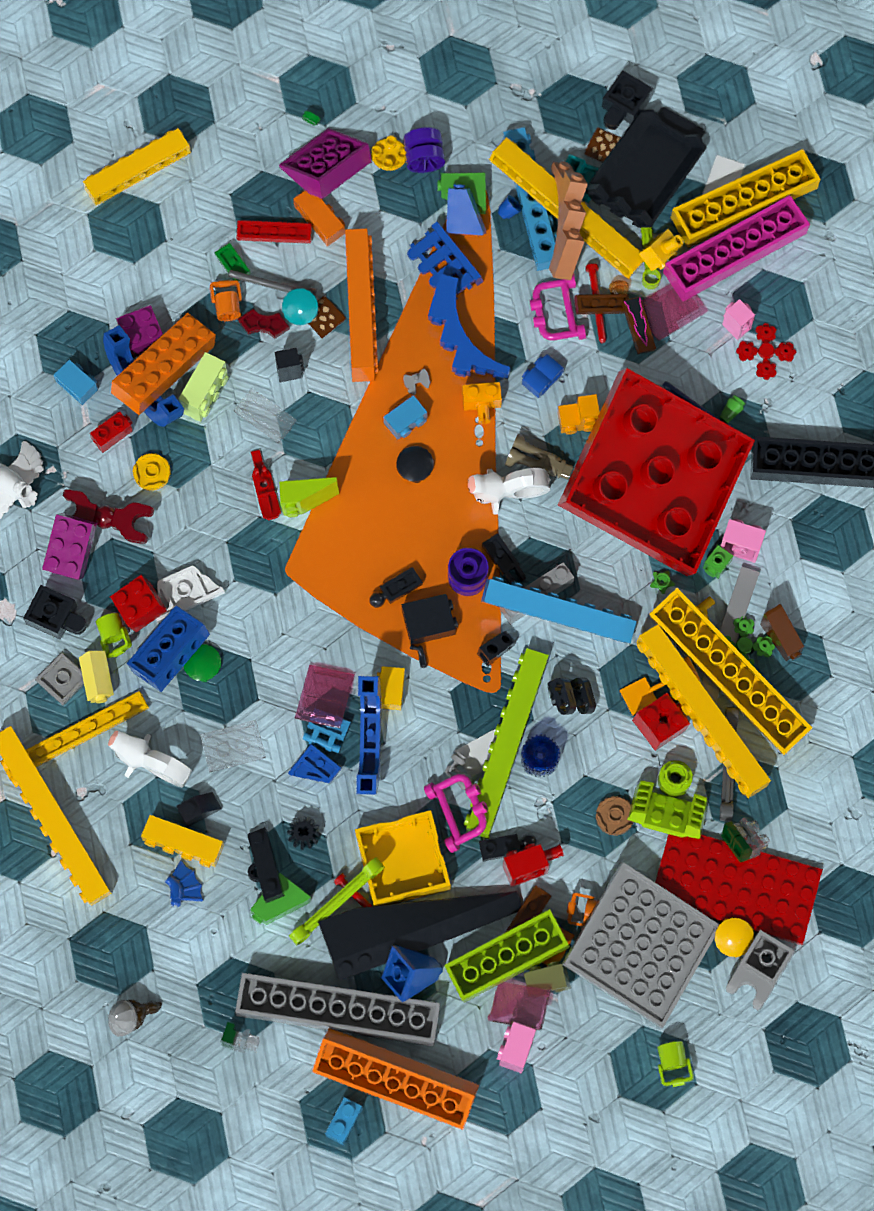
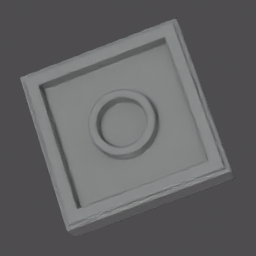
M63 652L35 679L62 706L84 686L81 669Z

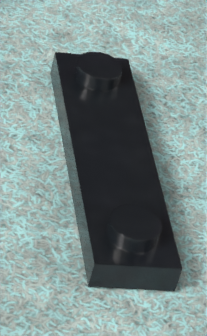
M264 827L247 834L264 901L268 903L284 897L267 829Z

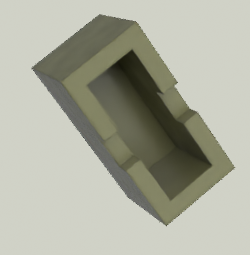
M559 961L549 963L548 967L542 969L540 966L532 967L529 969V972L524 973L528 995L531 998L549 995V990L557 993L571 989L567 967L562 965V963L560 964Z

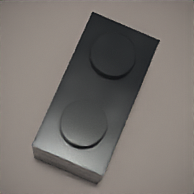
M297 347L274 352L280 383L302 378L301 372L304 371L302 353L298 354Z

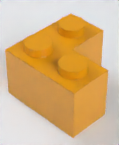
M597 394L579 396L576 404L558 406L557 413L561 433L570 435L575 434L577 431H592L600 413Z

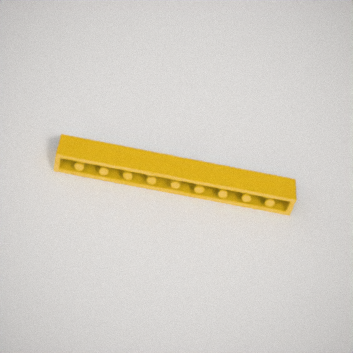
M506 137L492 152L489 160L558 219L559 206L555 177L551 176L543 166L538 165L529 154L524 153L515 142L510 141ZM582 201L581 205L586 214L579 233L584 242L629 279L644 262L639 255L641 250L634 247L626 237L621 236L612 225L607 224L599 214L593 212Z
M659 624L639 635L636 642L639 651L646 655L649 665L659 673L661 682L669 687L672 697L682 705L681 708L684 714L689 715L692 719L694 728L702 733L705 743L715 751L717 760L725 765L728 775L735 779L740 792L746 795L747 798H750L766 788L771 782L770 778Z
M11 726L0 732V755L3 758L0 762L5 771L10 770L13 776L10 777L15 787L19 786L22 790L20 796L25 804L29 802L32 809L29 811L35 821L37 819L40 820L42 826L39 828L45 837H50L52 842L49 845L54 853L59 852L62 857L59 860L64 870L69 869L72 875L69 877L75 887L77 885L80 887L82 892L79 895L83 902H88L93 906L112 893Z

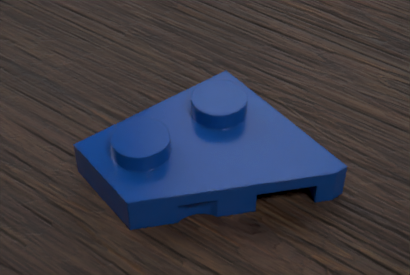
M311 744L288 774L330 784L342 768Z

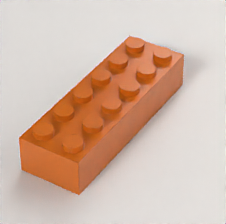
M189 313L185 314L112 380L111 393L140 415L203 357L205 352L208 353L214 347L216 334Z

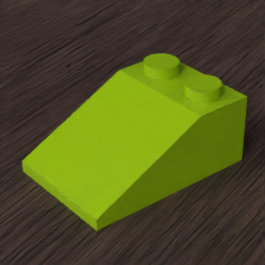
M337 477L279 481L280 504L283 515L291 518L302 515L339 494Z

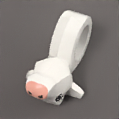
M541 468L522 469L512 472L505 477H501L496 472H493L492 469H487V474L485 475L476 474L468 478V489L470 493L474 494L477 502L481 504L491 503L493 514H498L499 502L504 497L523 499L534 498L550 491V478L548 472Z
M115 731L111 735L108 742L109 747L114 750L115 756L128 766L125 777L129 778L136 768L143 767L170 784L181 788L184 787L192 770L167 754L151 750L148 746L151 738L150 734L147 733L144 739L127 735L121 731Z

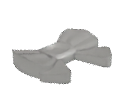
M422 369L419 374L412 376L404 375L403 377L404 385L409 389L408 393L416 395L415 384L421 383L427 389L429 388V375L425 369Z

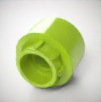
M672 760L664 764L658 775L660 790L670 797L684 795L689 790L693 779L690 767L678 760ZM677 775L680 781L674 783L670 780V776Z

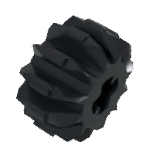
M307 817L303 818V822L296 818L297 825L291 822L290 827L292 829L287 830V834L292 835L288 838L289 842H294V848L301 844V850L305 849V845L312 849L311 842L318 844L316 838L321 836L319 832H316L320 829L319 825H314V819L307 823ZM307 830L308 835L301 837L300 831L305 832Z

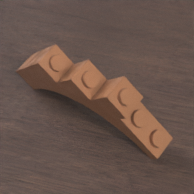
M561 161L560 163L553 162L551 167L557 185L559 215L556 243L549 270L554 278L571 280L584 244V240L579 232L586 214L581 202L588 184L582 174L574 172L569 163Z

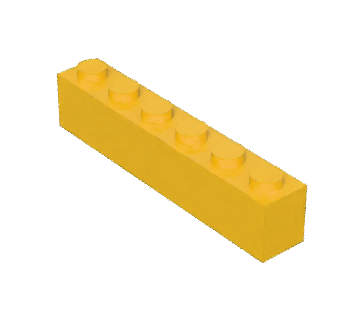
M179 129L171 130L162 138L154 139L149 145L136 149L133 154L120 158L115 164L105 166L97 174L89 175L83 181L84 188L95 206L189 155L191 153L190 146Z

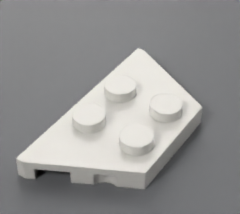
M193 565L157 582V594L166 607L167 612L159 616L156 621L157 623L162 622L175 606L187 611L224 594L225 591Z

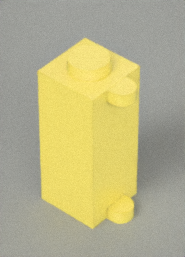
M88 651L79 657L87 701H91V703H104L109 697L114 695L105 651Z

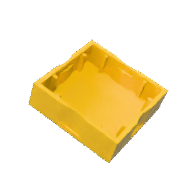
M431 810L406 816L394 822L378 823L355 829L363 867L376 857L385 866L377 876L367 882L373 906L397 904L451 890Z

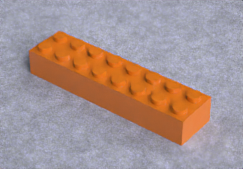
M345 229L352 382L375 381L374 375L378 374L372 237L368 235L367 229Z
M328 1028L323 1037L312 1070L316 1074L462 1130L479 1085L331 1028Z

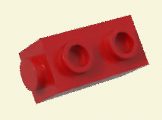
M119 411L90 432L91 440L104 453L133 432L131 426L133 423L127 415L123 416Z

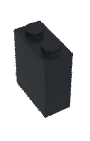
M447 594L401 604L410 645L455 635L458 623L456 617H452L453 604L452 600L447 598Z

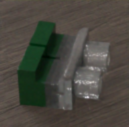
M743 818L736 824H733L732 821L724 824L721 837L728 847L731 848V851L740 863L759 856L761 849L768 847L770 840L767 835L758 836L757 834L760 828L756 820L748 822L746 818Z
M227 1022L221 1039V1045L245 1053L246 1049L256 1052L260 1043V1037L251 1035L250 1029L245 1030L243 1033L236 1031L235 1024Z

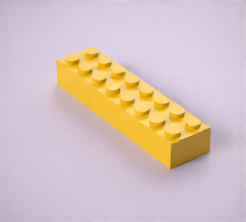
M802 149L673 208L671 219L687 248H690L724 232L789 195L794 200L818 189L820 178Z

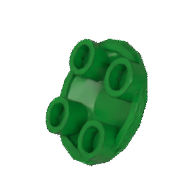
M202 644L183 667L185 673L190 678L196 681L208 682L209 679L218 674L222 661L214 647Z

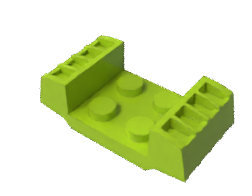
M640 781L635 788L628 820L641 824L644 828L678 837L687 836L700 839L708 807L706 797L694 794L692 802L652 792L654 786L652 782Z

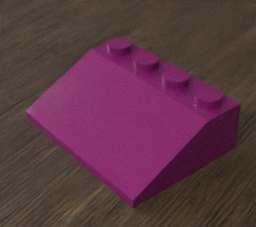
M328 128L281 162L279 168L309 194L323 199L372 161L368 143Z

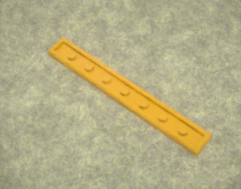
M138 691L26 749L34 765L38 767L146 711L149 707L141 692ZM10 770L5 771L10 779L13 776Z

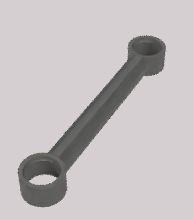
M726 707L725 717L737 733L739 709ZM723 764L719 821L731 822L733 817L734 779L728 775L727 768Z

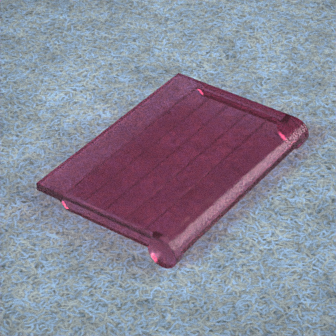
M503 982L498 985L495 991L488 1021L512 1025L515 1022L536 1030H542L551 990Z

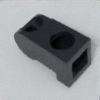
M504 631L479 647L477 655L489 667L495 660L509 651L516 642L507 631Z

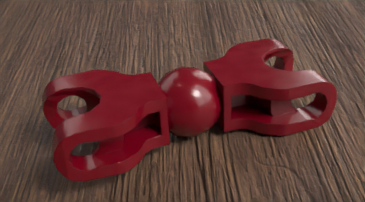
M64 490L63 497L67 501L76 504V511L72 516L96 522L97 526L102 529L112 527L114 530L120 531L121 535L128 542L147 544L148 537L144 533L136 531L134 524L140 517L153 516L155 509L151 506L133 502L122 509H114L109 505L99 507L97 504L91 503L89 498L81 491Z

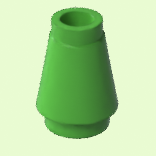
M733 395L732 398L728 399L719 418L728 424L744 410V401Z

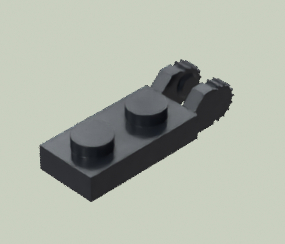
M499 534L482 543V547L510 585L511 582H515V579L509 573L513 569L521 581L526 579L524 572L519 567L518 561Z

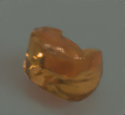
M622 280L613 281L609 285L610 293L627 294L629 284Z

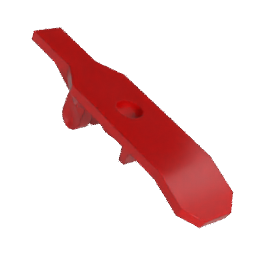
M260 450L252 451L251 456L254 463L252 478L262 517L266 520L276 519L281 514L271 472L263 464ZM264 482L268 484L266 487H261V484Z

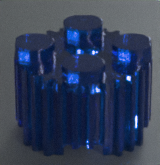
M536 734V737L528 739V742H525V745H523L521 750L522 767L531 776L533 774L535 777L537 775L539 777L551 775L559 764V746L556 745V742H553V739L550 740V737H546L545 734L544 736ZM538 753H542V759L536 757Z

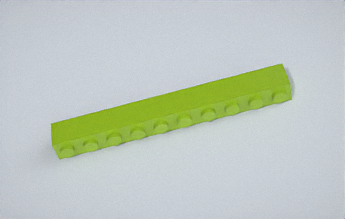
M527 648L525 654L521 653L518 664L521 666L519 671L515 670L512 682H515L513 689L509 688L506 697L509 702L507 707L503 706L500 715L503 718L501 725L497 724L495 729L496 741L491 742L489 747L490 759L485 760L483 765L484 777L479 778L477 783L481 789L478 799L480 802L484 801L488 807V812L484 813L487 821L486 828L478 836L489 839L548 662L549 655ZM473 810L471 815L467 814L464 825L467 826L466 832L475 829L479 825V820Z

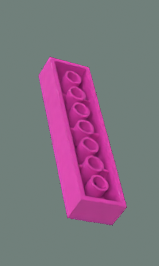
M789 195L665 263L663 273L682 302L807 234L810 223Z

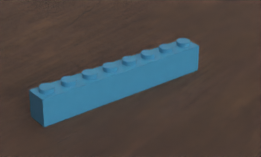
M493 576V579H487L481 602L623 643H631L637 621L631 620L632 616L621 613L620 616L613 614L614 611L605 608L602 611L596 610L595 605L584 603V606L579 605L577 600L566 598L565 601L559 599V595L548 592V595L540 593V589L530 587L527 590L522 588V584L511 582V585L506 584L504 579Z

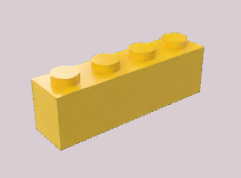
M149 815L141 835L145 845L153 848L155 846L162 847V850L169 854L174 852L181 854V858L192 861V859L200 861L199 864L210 868V866L216 867L224 847L223 841Z

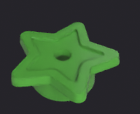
M669 571L664 573L653 572L654 581L650 587L658 588L662 594H665L666 589L674 586L675 583L670 580Z

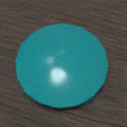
M303 288L294 289L284 297L282 312L290 323L306 325L317 317L318 302L310 290Z

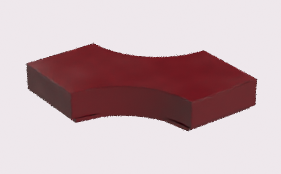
M252 309L238 318V322L248 335L263 332L276 339L290 329L279 313L266 316Z

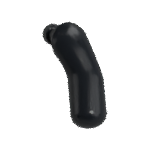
M411 645V650L418 651L420 667L426 668L428 664L423 647L421 645L419 647Z

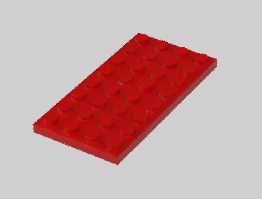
M668 834L655 881L656 884L712 920L723 922L725 919L740 918L746 921L754 932L759 933L761 930L771 937L803 945L823 869L752 849L750 859L740 863L725 841L701 835L700 839Z

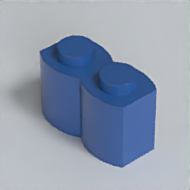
M548 354L544 357L540 356L534 363L535 367L531 370H526L522 375V385L537 398H540L564 372V367Z

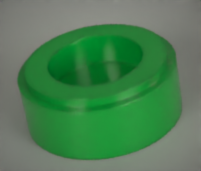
M304 111L302 119L313 126H318L321 120L320 117L309 111Z

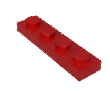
M238 221L236 238L237 241L311 244L312 225L309 223Z

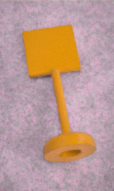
M689 657L683 658L697 679L700 680ZM644 677L619 691L633 716L657 700L653 691L666 684L660 682L650 687Z

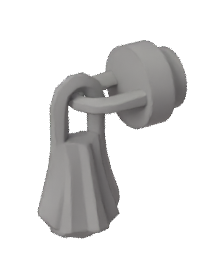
M458 751L456 754L453 753L450 758L454 762L446 768L445 773L449 777L453 776L451 774L452 771H455L456 774H465L474 784L472 775L456 768L458 764L464 766L466 757ZM460 781L457 782L462 790H465L464 783Z

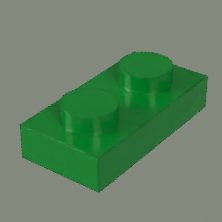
M230 243L214 252L216 258L228 274L230 270L248 275L251 274L249 268Z

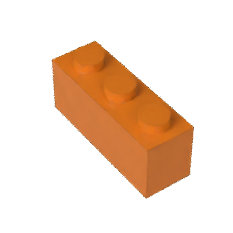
M307 191L302 192L293 199L294 207L307 223L312 225V229L327 247L345 235L346 225L340 217L337 218L331 205H326L323 199L311 195Z

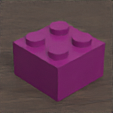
M151 305L116 318L117 325H120L130 338L129 347L133 358L140 356L163 335Z

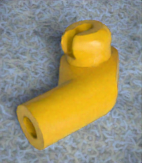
M709 596L696 606L708 620V609L715 604V601Z

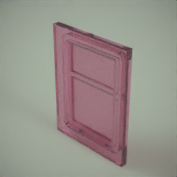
M671 284L642 300L650 330L658 341L708 312L697 295L682 302Z
M309 665L295 719L340 729L354 674Z

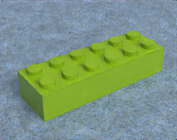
M548 910L445 964L444 967L461 1000L465 1003L570 948L551 910Z

